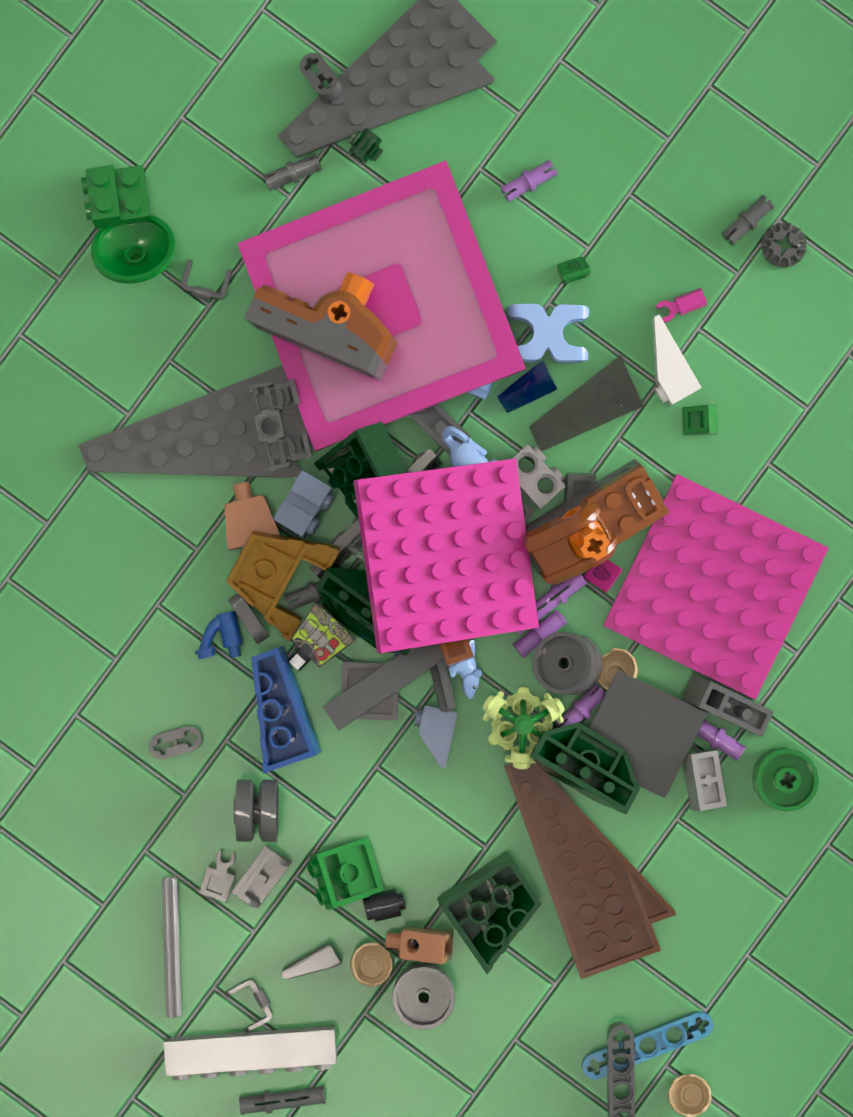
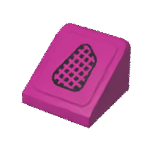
M607 560L599 566L587 570L583 578L607 593L623 569Z

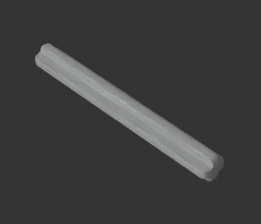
M170 876L162 879L166 1016L177 1018L182 1014L177 877Z

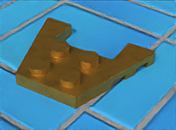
M252 531L226 582L247 603L254 606L264 615V619L271 626L274 625L282 633L281 636L285 640L290 642L302 617L277 605L281 595L301 559L326 571L328 567L332 566L341 547Z

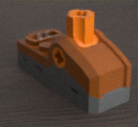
M350 272L346 273L340 289L322 296L314 308L310 307L303 300L295 297L292 299L282 291L262 285L261 288H257L244 317L256 329L378 381L382 380L398 344L383 323L365 307L375 284L364 277Z
M633 459L526 525L523 545L529 552V558L546 583L556 585L604 563L615 553L618 544L669 514V511L644 467Z

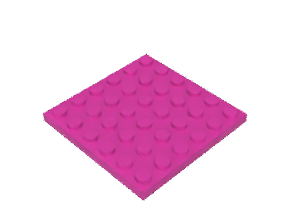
M516 459L354 480L377 653L539 628L529 552L523 545L526 528Z
M676 474L663 500L669 514L652 523L602 626L756 700L829 548Z

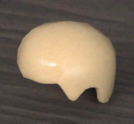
M612 648L611 651L602 655L603 669L597 682L606 691L617 670L637 678L639 671L636 660L627 650Z
M376 942L361 945L354 951L350 959L352 975L358 982L368 987L382 985L389 979L393 969L390 952Z
M695 1074L681 1075L673 1080L668 1090L669 1104L676 1113L683 1117H696L708 1109L712 1100L711 1088L703 1078Z

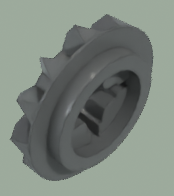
M778 223L765 232L761 248L764 257L769 263L777 267L787 268L794 266L803 258L806 252L807 239L804 237L801 229L792 223ZM786 234H788V243L795 248H787L782 256H780L781 246L773 241H782Z

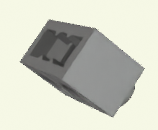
M527 445L512 458L517 461L521 491L539 510L566 487L562 483L565 477L556 467L550 469L543 462L546 456L537 446L531 448ZM530 458L534 462L533 471L529 473L522 472L518 466L520 459ZM547 478L552 482V492L543 494L538 490L537 483L540 479Z

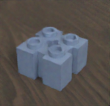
M302 470L273 517V520L304 539L307 534L312 536L320 524V521L316 519L320 511L327 512L335 499L331 495L333 489Z

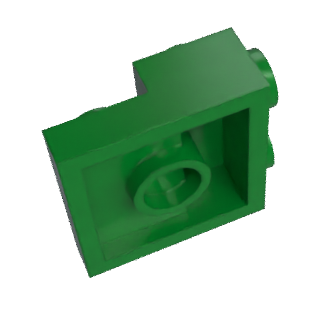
M113 165L85 169L86 177L81 178L83 193L89 194L90 201L89 203H84L87 220L92 219L95 229L151 220L143 165L115 169Z
M368 837L310 855L311 861L307 864L308 870L312 878H317L319 889H316V897L319 904L325 905L326 909H335L384 891Z

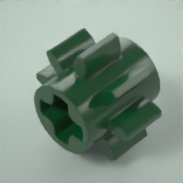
M366 128L362 133L354 131L347 141L352 145L349 153L364 164L369 159L376 162L383 152L379 148L382 140Z

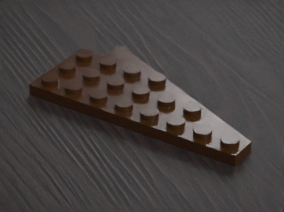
M513 763L505 764L507 776L580 978L584 979L661 951L652 923L676 915L675 910L537 763L530 764L528 769H517L513 767Z

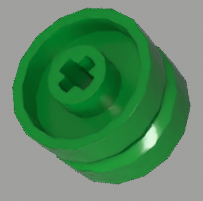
M785 747L771 749L761 755L754 765L751 776L753 789L759 799L768 806L785 812L799 810L809 804L816 795L819 784L818 771L812 760L800 751ZM783 773L789 777L786 784L780 783V780L784 778Z

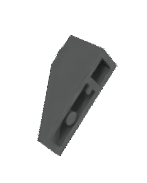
M692 674L681 698L685 702L761 737L774 712Z

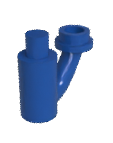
M232 611L216 615L217 617L212 619L206 627L200 649L195 651L198 659L215 656L214 650L216 648L211 647V643L216 632L219 630L223 648L228 647L230 658L241 656L239 645L243 644L236 612Z

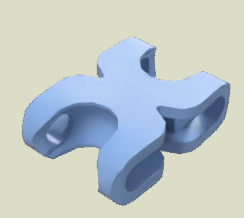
M512 304L507 307V315L510 319L526 322L532 328V340L527 344L517 346L523 362H538L542 359L545 351H549L552 360L557 363H583L589 360L587 349L569 345L563 336V329L568 323L583 322L588 318V307L561 304L554 308L549 317L544 308L539 304Z

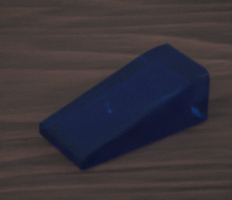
M542 361L497 397L505 411L509 413L556 391L557 386L547 365Z

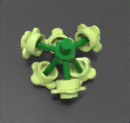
M521 686L518 688V692L514 695H509L506 700L503 699L504 692L499 691L495 697L493 695L489 696L483 705V710L486 711L483 720L493 719L491 722L492 732L488 736L489 743L493 746L496 744L500 745L504 750L511 749V755L505 756V761L513 763V767L517 769H528L530 764L535 763L529 756L542 733L553 729V721L556 720L559 724L564 722L562 717L564 706L557 697L552 698L548 692L544 694L545 700L540 702L539 697L533 696L529 692L528 687ZM512 706L513 712L519 716L516 717L506 711L507 707ZM539 706L540 713L531 718L527 716L533 712L534 707ZM504 716L511 720L513 724L507 721L502 722L500 718ZM543 717L545 719L543 723H534ZM518 733L520 734V745L513 747V742ZM526 735L531 742L529 747L526 746Z

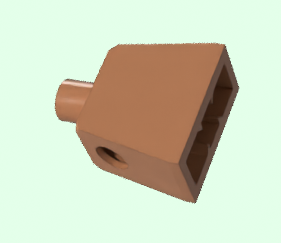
M249 482L233 485L236 501L225 504L228 550L243 548L252 531L281 536L265 496L252 497Z
M406 927L401 933L388 932L385 948L400 951V959L444 964L452 959L454 930ZM413 939L417 940L419 948L413 945Z

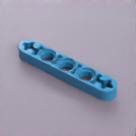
M695 1011L634 1035V1065L707 1037L713 1030L711 1017L704 1011ZM698 1017L702 1021L707 1020L708 1023L704 1025V1031L700 1032L698 1028L691 1029L689 1031L692 1036L687 1038L686 1030L681 1023L687 1021V1026L690 1027L696 1024L695 1019ZM671 1027L679 1028L682 1033L680 1040L674 1043L666 1039V1032ZM646 1037L652 1038L655 1041V1048L649 1053L641 1051L639 1047L640 1041ZM622 1040L618 1041L619 1048H623ZM607 1046L590 1052L583 1058L582 1069L588 1078L596 1080L607 1076V1063L600 1065V1071L594 1073L592 1069H587L591 1065V1059H595L597 1062L605 1060L602 1054L607 1053ZM614 1060L613 1067L617 1070H623L627 1067L629 1061L617 1063Z

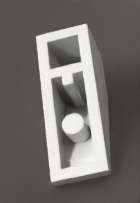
M657 315L652 319L655 380L658 386L655 392L663 404L667 402L670 407L702 387L660 315Z

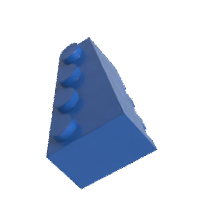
M284 646L251 657L258 707L257 718L260 726L263 774L321 753L322 751Z

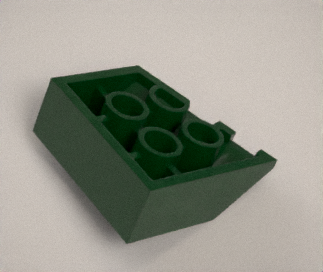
M382 421L355 430L314 463L318 470L324 469L330 477L328 482L333 489L339 488L344 494L345 504L358 520L354 480L407 473L402 459L399 457Z
M508 851L437 898L439 906L486 974L490 972L493 964L507 950L510 942L524 928L542 904Z

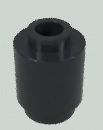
M396 888L381 891L363 899L368 921L375 919V922L399 917L402 916L401 910L406 909L403 893L397 894Z

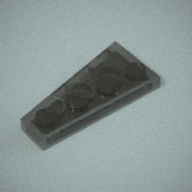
M621 355L529 426L541 452L643 407Z

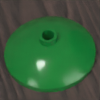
M150 215V221L100 228L91 245V256L96 269L104 277L125 284L140 283L156 277L169 266L176 250L174 234L168 224L162 219Z

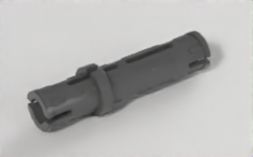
M324 1086L270 1093L269 1090L264 1091V1094L239 1097L241 1115L264 1111L270 1114L273 1113L272 1110L326 1104ZM309 1096L308 1098L285 1100V1099H291V1098H298V1097Z

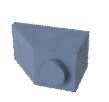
M424 705L423 710H417L414 726L419 727V735L439 766L446 768L458 712L450 711L445 713L440 711L439 707Z

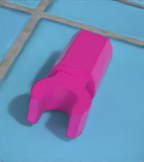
M698 288L675 297L674 302L661 301L655 307L656 309L666 307L669 310V315L662 318L663 322L667 323L674 318L675 314L679 313L682 316L707 306V301L702 289Z

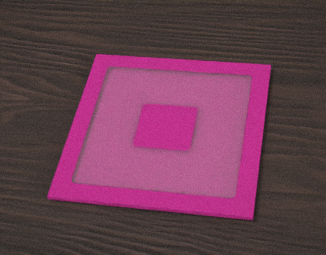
M446 160L237 243L255 292L262 285L270 286L286 293L292 299L295 297L303 300L310 307L314 308L322 296L340 289L347 272L357 274L373 282L375 285L365 307L383 323L398 343L382 380L378 381L271 335L288 381L294 379L296 382L301 404L297 406L315 452L341 442L357 429L381 421L383 425L526 370Z

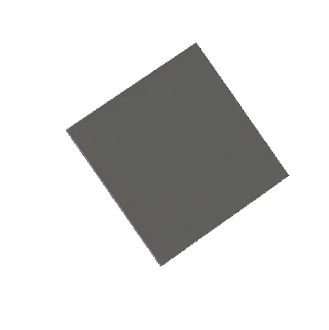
M617 670L589 729L626 750L638 785L665 798L708 712Z

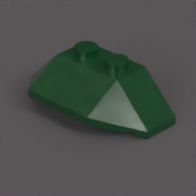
M328 567L316 590L323 596L326 606L337 621L376 648L366 571ZM412 648L391 651L388 653H401L402 655H408Z
M579 722L543 732L529 756L546 773L591 800L623 814L628 813L640 790L626 750Z

